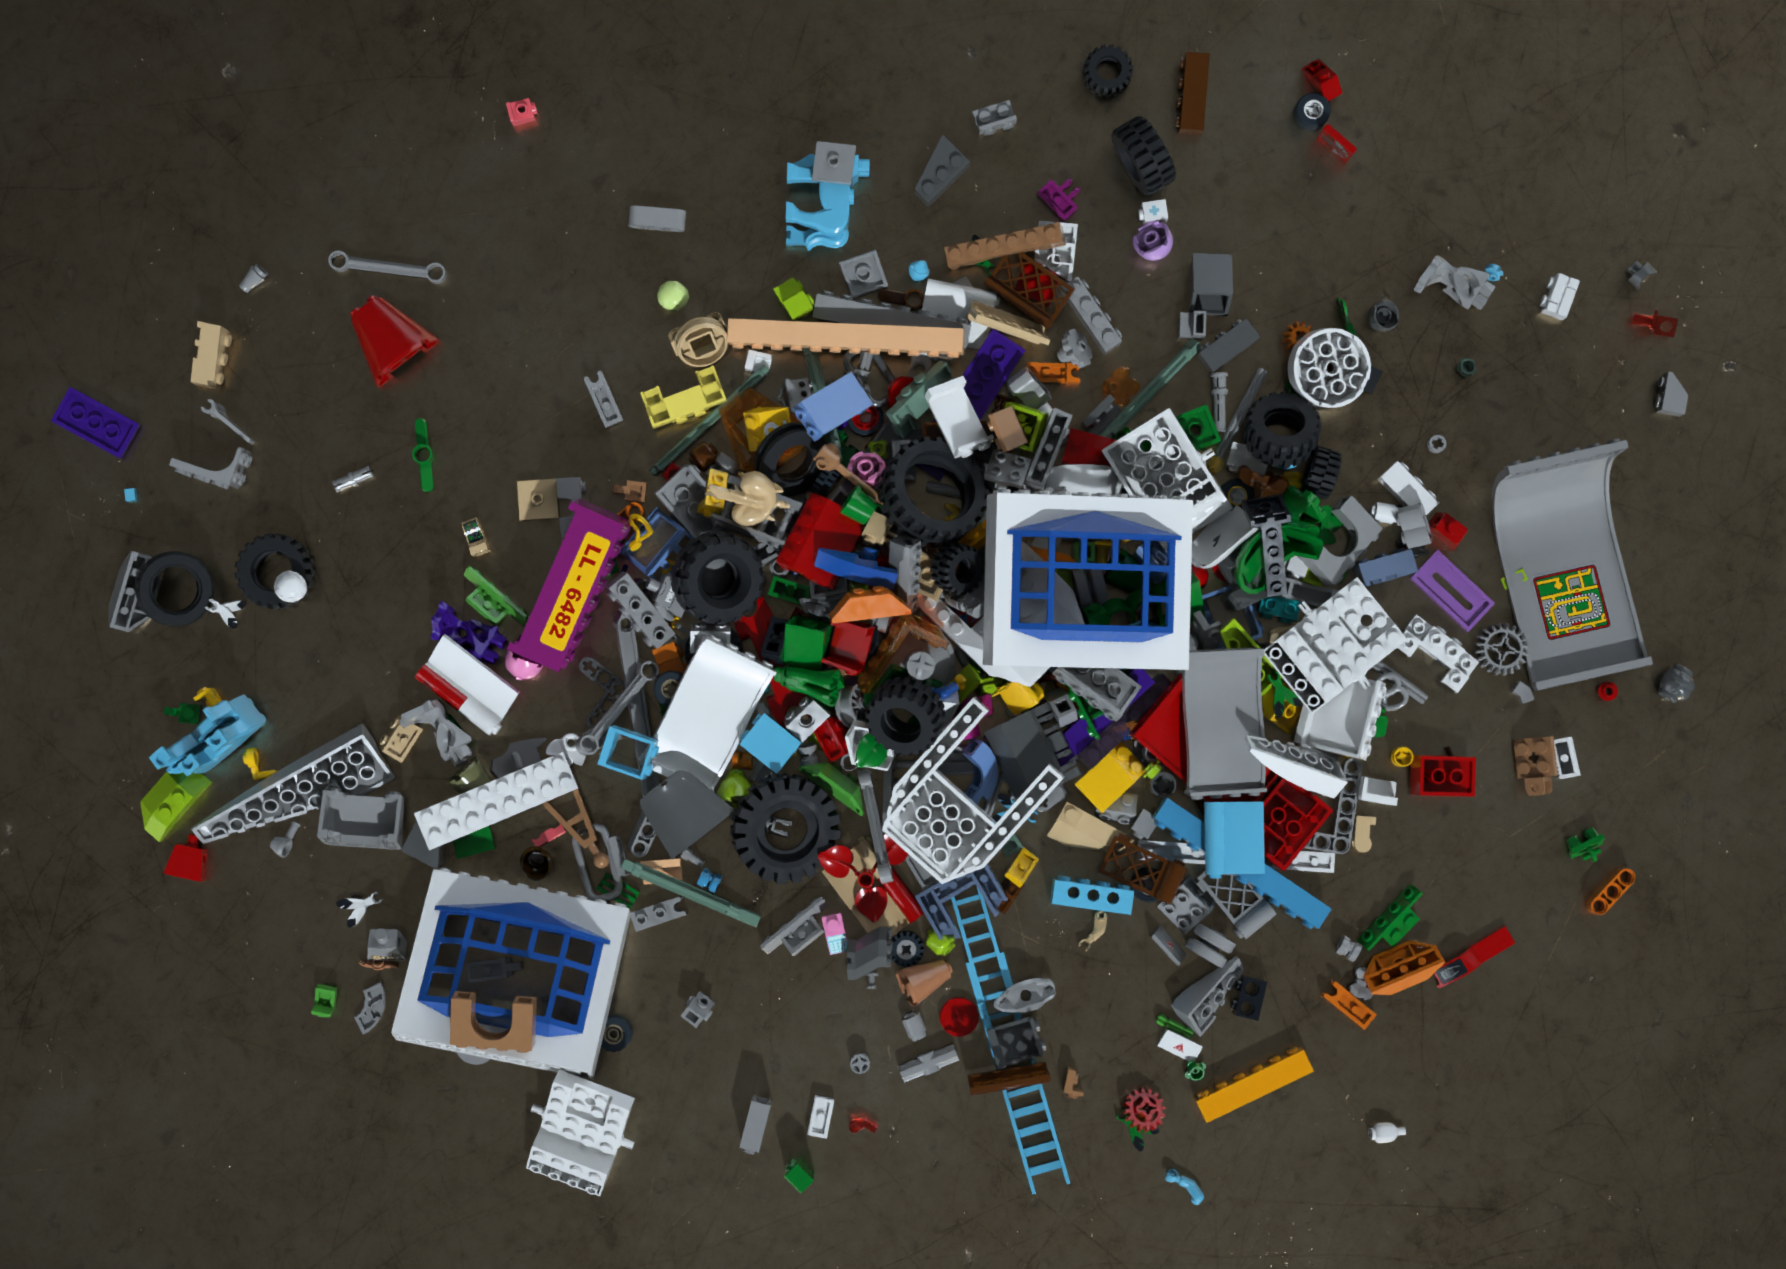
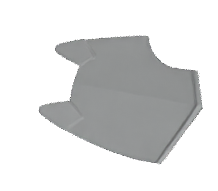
M533 738L510 743L505 754L491 760L490 773L498 779L542 761L537 747L543 744L547 738Z

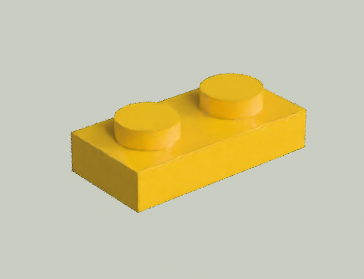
M1023 847L1004 876L1020 888L1039 858Z

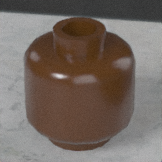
M700 442L689 451L690 457L688 459L692 465H695L702 471H706L711 465L715 464L718 450L712 443L708 445L706 442Z

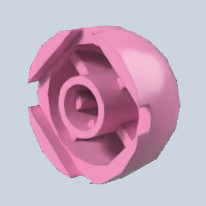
M509 650L506 652L504 659L505 667L516 680L532 679L543 668V665Z

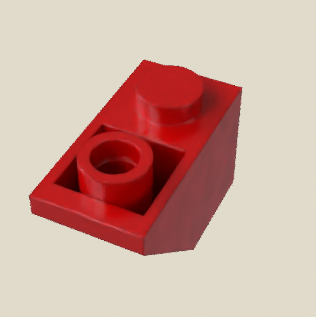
M1320 59L1312 61L1302 68L1315 93L1323 95L1328 101L1342 94L1337 74Z

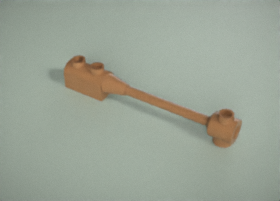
M828 443L819 449L813 460L820 470H827L828 472L837 470L853 484L861 486V490L876 502L884 505L883 501H878L879 493L840 463L841 456L837 446ZM928 543L925 546L926 552L929 555H934L936 551H940L939 548L943 544L938 548H931V544Z

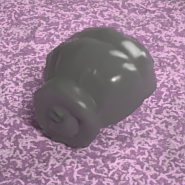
M1674 664L1665 672L1660 680L1657 693L1664 700L1672 703L1685 701L1695 689V683L1692 679L1693 672L1685 666Z

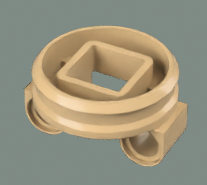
M716 312L706 317L691 319L680 328L671 330L668 334L676 356H679L685 364L694 367H703L715 363L724 355L728 347L727 328L721 314ZM710 334L713 343L693 351L690 341Z

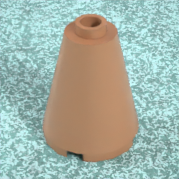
M942 959L899 969L896 971V979L902 993L909 996L906 999L907 1002L914 1007L951 978L953 970L950 963Z

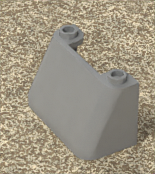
M339 788L323 790L317 837L322 843L334 846L402 849L404 797L401 793L393 791L389 792L388 795H384V797L346 795Z

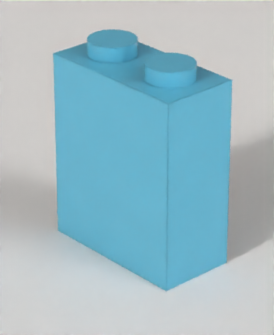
M764 713L762 716L758 714L752 722L754 725L750 731L746 729L739 738L742 740L740 745L778 774L802 742Z

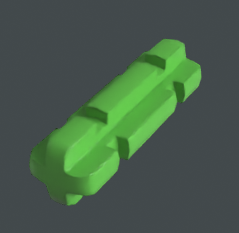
M1161 1013L1156 1018L1157 1024L1165 1026V1028L1179 1035L1182 1034L1187 1039H1190L1193 1035V1029L1187 1026L1184 1027L1183 1024L1171 1018L1168 1019L1167 1016Z

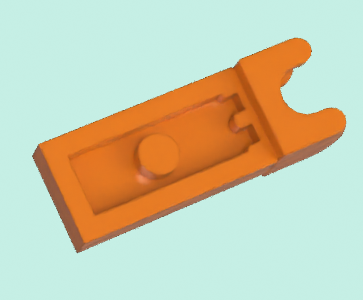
M1026 363V366L1041 383L1080 384V378L1071 375V371L1079 370L1077 364Z
M1332 980L1330 984L1334 987L1335 992L1332 995L1322 992L1321 996L1365 1030L1377 1014L1339 983Z

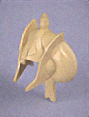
M738 471V474L742 477L740 483L742 491L739 490L737 485H734V490H732L731 488L726 489L709 484V491L705 492L706 496L734 502L732 519L737 524L744 526L756 525L765 519L775 521L771 513L774 508H790V504L783 500H778L777 493H783L784 490L778 484L772 482L766 475L757 471L747 473Z

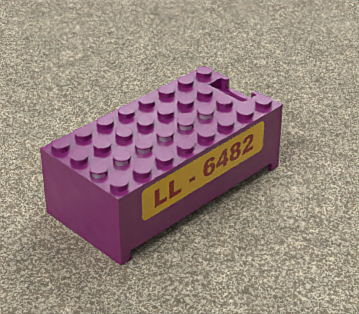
M580 498L571 501L568 507L575 514L522 635H519L514 643L510 642L507 650L557 672L561 671L562 668L566 669L568 662L572 663L576 652L573 650L580 645L584 636L581 632L588 627L592 618L589 614L592 610L596 609L600 600L597 596L605 589L608 582L605 577L612 572L616 563L613 559L620 554L624 545L621 541L628 536L632 527L629 525L628 519Z

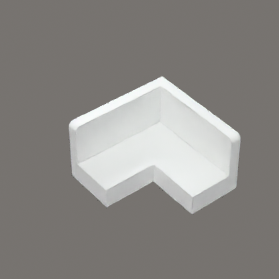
M857 720L853 721L845 735L850 761L853 765H856V750L859 741L864 735L870 733L868 731L870 727L866 726V722ZM889 749L887 750L886 760L881 765L868 768L888 771L897 754Z
M1361 776L1357 800L1397 806L1398 798H1395L1397 783Z

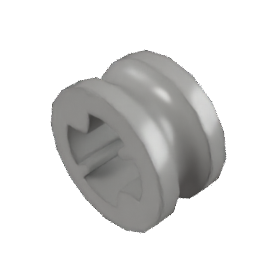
M1434 435L1429 438L1427 448L1432 453H1439L1446 448L1447 443L1443 436ZM1438 439L1440 440L1439 444H1441V447L1435 449L1433 447L1435 444H1432V441Z

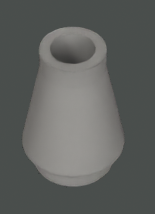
M255 264L250 267L239 286L248 293L265 281V277L268 274L261 266Z

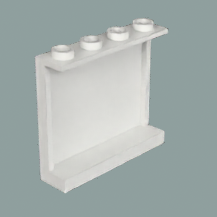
M1368 679L1372 685L1369 687L1366 684L1368 688L1365 690L1359 681L1353 682L1313 714L1303 704L1293 742L1366 760L1367 756L1371 753L1370 743L1376 733L1375 724L1381 714L1380 704L1382 698L1386 695V684L1379 680Z

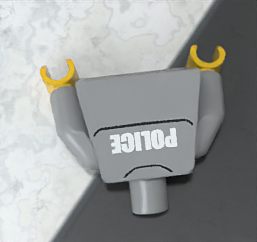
M669 571L667 575L661 574L659 580L649 577L645 588L653 591L651 600L654 601V607L667 624L674 628L673 621L675 619L679 621L678 617L681 618L685 610L679 605L675 593L672 591V574Z

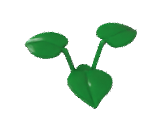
M869 678L864 693L866 707H868L873 697L871 689L880 678ZM915 715L908 720L909 724L920 723ZM870 733L864 735L858 743L856 750V767L858 768L876 767L886 760L887 750L883 748L884 745L878 744L875 741V737L871 736Z

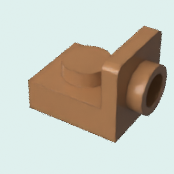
M1071 1067L1066 1069L1062 1091L1067 1093V1097L1078 1099V1096H1083L1084 1092L1083 1090L1073 1088V1085L1077 1086L1079 1074H1076L1075 1068Z

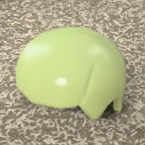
M666 281L659 287L657 298L663 308L679 311L687 305L689 293L687 288L680 282Z

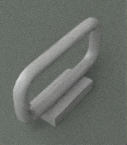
M592 823L594 830L601 833L606 854L609 857V865L615 883V888L612 892L602 895L594 894L581 845L573 836L572 846L587 898L591 901H595V899L610 901L617 898L622 892L623 883L621 876H627L631 873L620 868L624 858L626 859L621 837H610L607 828L603 824ZM582 826L576 829V832L581 836L588 833L586 826Z

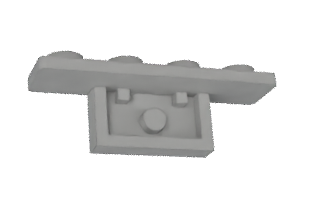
M823 897L814 899L810 906L798 912L789 923L783 924L779 931L767 937L760 945L761 949L769 954L780 944L784 943L793 956L797 955L824 933L823 928L814 917L829 906L828 902Z

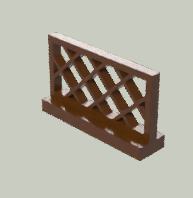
M1024 252L1017 253L1019 254L1020 263L1010 265L1009 261L1010 255L1003 256L984 284L1045 328H1051L1055 322L1054 320L1075 291V288ZM1031 263L1035 266L1036 274L1026 276L1024 265ZM1021 265L1023 277L1012 278L1011 267ZM1007 268L1008 280L1002 281L996 277L1000 269ZM1047 274L1051 277L1052 285L1042 287L1040 276ZM1037 277L1038 288L1028 290L1026 278ZM1023 279L1025 291L1018 292L1014 289L1013 281ZM1064 286L1069 291L1065 297L1057 298L1056 287ZM1052 288L1054 299L1044 301L1042 289ZM1039 290L1041 302L1033 303L1030 301L1029 292ZM1055 301L1056 310L1053 315H1050L1046 312L1044 303Z
M1046 1061L968 1075L971 1096L1042 1084L1051 1080Z

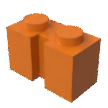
M675 642L652 650L661 674L669 670L684 674L688 665L682 661L681 656H684L680 644L676 645Z

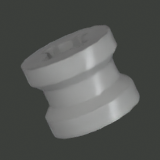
M863 1052L855 1053L850 1061L851 1069L857 1074L865 1073L870 1067L869 1057Z

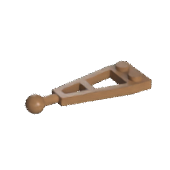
M579 787L573 790V794L580 813L568 821L550 804L554 799L542 803L583 848L588 847L594 856L593 863L596 867L604 868L608 865L609 857L607 854L600 852L595 844L598 838ZM584 820L590 836L585 840L573 828L574 825Z

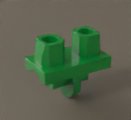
M1592 827L1583 832L1587 840L1584 843L1580 842L1577 835L1567 839V845L1570 850L1568 855L1571 859L1584 854L1581 856L1583 861L1590 859L1594 863L1597 861L1596 855L1601 853V849L1598 846L1603 844L1605 837L1603 834L1599 835Z

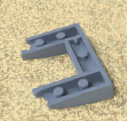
M989 863L982 869L955 878L943 884L938 882L915 896L939 940L943 939V935L954 934V939L961 937L944 903L975 884L994 917L1000 913L997 908L1003 900L1007 902L1008 898Z

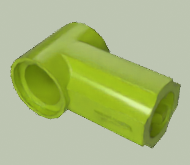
M981 677L984 681L975 690L979 696L992 694L998 686L1008 681L1000 677Z

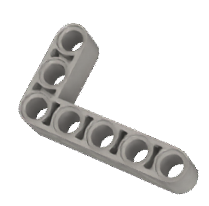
M1347 758L1341 764L1347 781H1351L1353 784V789L1347 792L1343 788L1336 796L1331 834L1316 832L1304 848L1337 854L1347 853L1350 849L1362 773V764L1358 759ZM1351 761L1356 765L1354 772H1350L1347 769V765ZM1345 800L1350 803L1348 811H1343L1341 808V804ZM1341 820H1345L1347 823V828L1343 831L1338 827ZM1319 836H1322L1325 840L1322 847L1316 845V839ZM1339 839L1344 842L1342 850H1337L1335 847V843Z

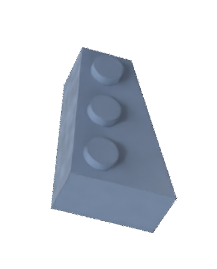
M1403 547L1393 550L1394 554L1387 556L1386 553L1376 555L1375 559L1368 561L1367 558L1356 561L1357 565L1353 566L1352 570L1354 577H1358L1363 585L1368 587L1416 573L1418 568L1412 549L1406 550Z

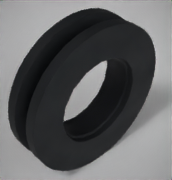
M801 422L784 424L771 431L760 443L754 457V470L763 473L784 490L783 493L777 494L785 497L801 494L810 489L821 472H823V470L816 466L813 458L819 449L827 443L822 437L814 442ZM797 445L807 447L806 458L796 470L786 474L776 472L777 462L787 449Z

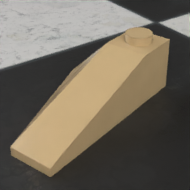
M1066 801L1047 834L1048 837L1062 845L1104 853L1108 852L1114 836L1119 837L1122 834L1131 839L1130 843L1134 841V838ZM1116 842L1113 848L1115 854L1122 855L1127 853L1125 845Z

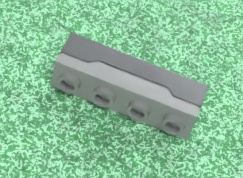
M901 533L890 541L889 568L897 569L898 576L894 589L889 590L906 602L911 609V613H913L919 606L921 540Z

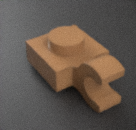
M627 480L626 486L612 485V494H624L626 501L645 503L647 483Z

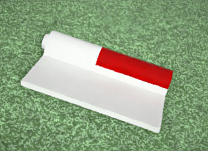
M446 634L440 639L428 662L420 668L415 676L416 680L489 736L492 733L496 735L502 728L500 723L520 691Z

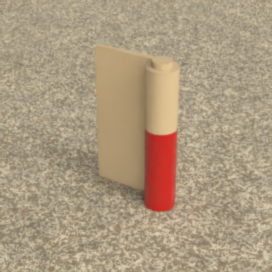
M863 835L855 841L856 846L850 849L854 856L851 865L857 871L863 868L872 869L877 861L872 838ZM890 865L894 880L892 882L881 884L877 868L874 873V882L871 887H883L888 896L886 909L875 923L856 908L855 896L863 887L858 884V876L855 875L852 869L849 868V873L844 878H836L825 870L821 871L867 933L880 926L892 927L893 937L924 914L917 899L892 865Z

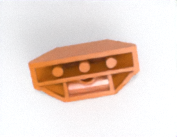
M876 586L872 590L858 588L852 590V592H847L829 613V617L832 623L909 615L912 613L909 605L892 591L883 586Z
M1409 940L1374 955L1363 978L1372 994L1393 995L1428 980L1445 961L1436 945Z

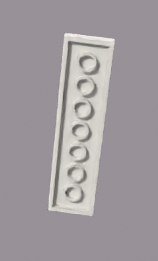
M561 752L418 811L414 815L428 849L432 850L576 790L578 786L566 757Z

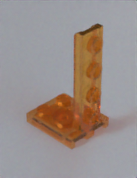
M914 614L898 616L899 619L891 626L888 636L880 643L876 655L869 660L867 669L858 678L857 685L861 692L865 694L870 693L908 632H911L919 640H922V638L927 640L928 644L934 648L941 647L946 650L950 643L940 628Z

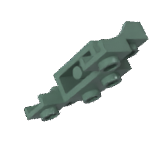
M939 360L927 373L921 372L916 375L914 380L895 397L897 402L886 412L893 423L891 427L900 440H906L905 436L911 430L917 429L912 418L918 419L929 408L924 397L927 390L953 380L952 370L946 362Z

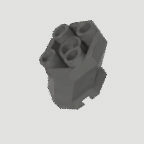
M880 926L858 939L848 940V980H856L878 967L892 966V955H888L892 952L893 943L892 940H889L892 939V927Z

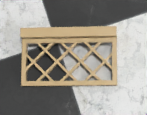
M972 299L966 319L1038 345L1039 343L1049 345L1050 339L1044 334L1045 327L1040 323Z

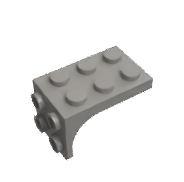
M238 447L233 462L227 468L220 471H210L171 458L169 466L175 468L174 472L188 477L194 474L193 478L209 484L212 480L211 484L224 489H229V486L239 489L240 485L242 486L245 482V471L251 465L252 456L250 451Z

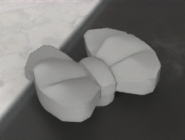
M1357 967L1354 971L1356 979L1348 987V990L1354 997L1368 1000L1373 994L1366 988L1367 984L1363 978L1367 968Z

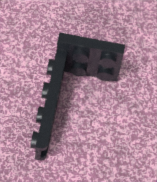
M1281 494L1241 500L1242 508L1250 527H1260L1267 597L1287 594L1281 523L1291 522V514Z

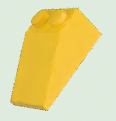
M1119 741L1075 783V786L1103 813L1145 773L1144 769L1146 767Z

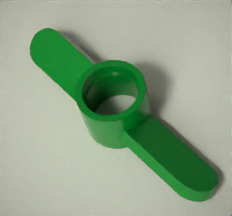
M418 418L415 421L417 446L412 451V457L419 464L421 489L424 492H429L433 489L431 463L434 460V451L429 447L426 420ZM422 448H427L430 452V456L426 461H419L417 458V453Z

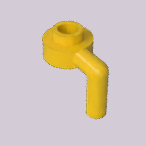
M255 747L247 748L246 753H243V762L251 769L254 780L266 779L276 773V770L259 772V757Z

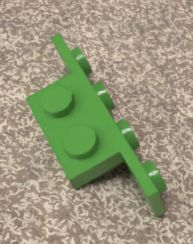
M468 566L464 576L477 588L466 598V602L494 626L507 614L524 626L528 619L525 610L512 603L509 596L497 590L495 584L483 578L477 569Z

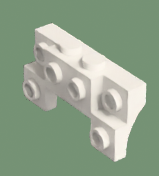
M1417 614L1411 618L1402 632L1408 640L1397 647L1407 657H1411L1415 650L1420 648L1443 667L1449 669L1441 682L1454 690L1455 693L1460 691L1469 679V675L1479 663L1478 660L1461 647L1463 644L1459 640L1449 638L1445 635L1447 632L1443 628L1431 626Z

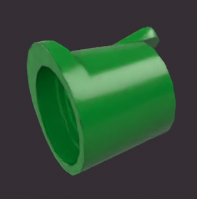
M857 484L844 501L839 513L865 525L874 511L882 513L881 507L883 505L872 500L861 491V486Z

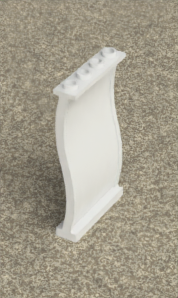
M704 634L652 737L659 740L657 746L660 748L656 758L653 757L651 764L653 765V771L666 777L679 770L687 771L714 792V788L730 762L739 744V738L744 733L762 694L777 672L773 668L774 665L769 661L763 660L761 662L755 659L756 656L746 651L744 654L738 651L739 648L731 643L723 644L720 642V638L712 634L710 636ZM648 744L644 753L642 752L639 758L640 765L642 766L650 744Z

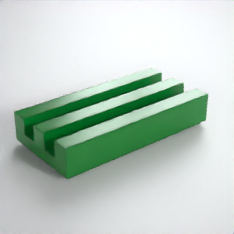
M608 872L604 874L596 890L603 894L609 893V891L602 888L603 885L612 890L615 888L614 885L606 881L607 878L614 881L613 876ZM622 881L623 887L633 892L634 895L632 897L622 891L620 895L629 899L630 902L628 903L619 897L613 900L631 909L640 891Z

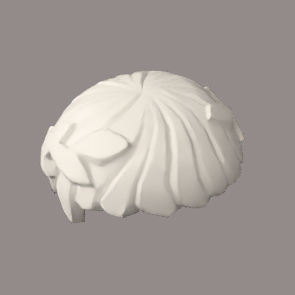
M288 570L278 575L274 583L276 595L281 600L296 602L305 596L307 583L299 573Z

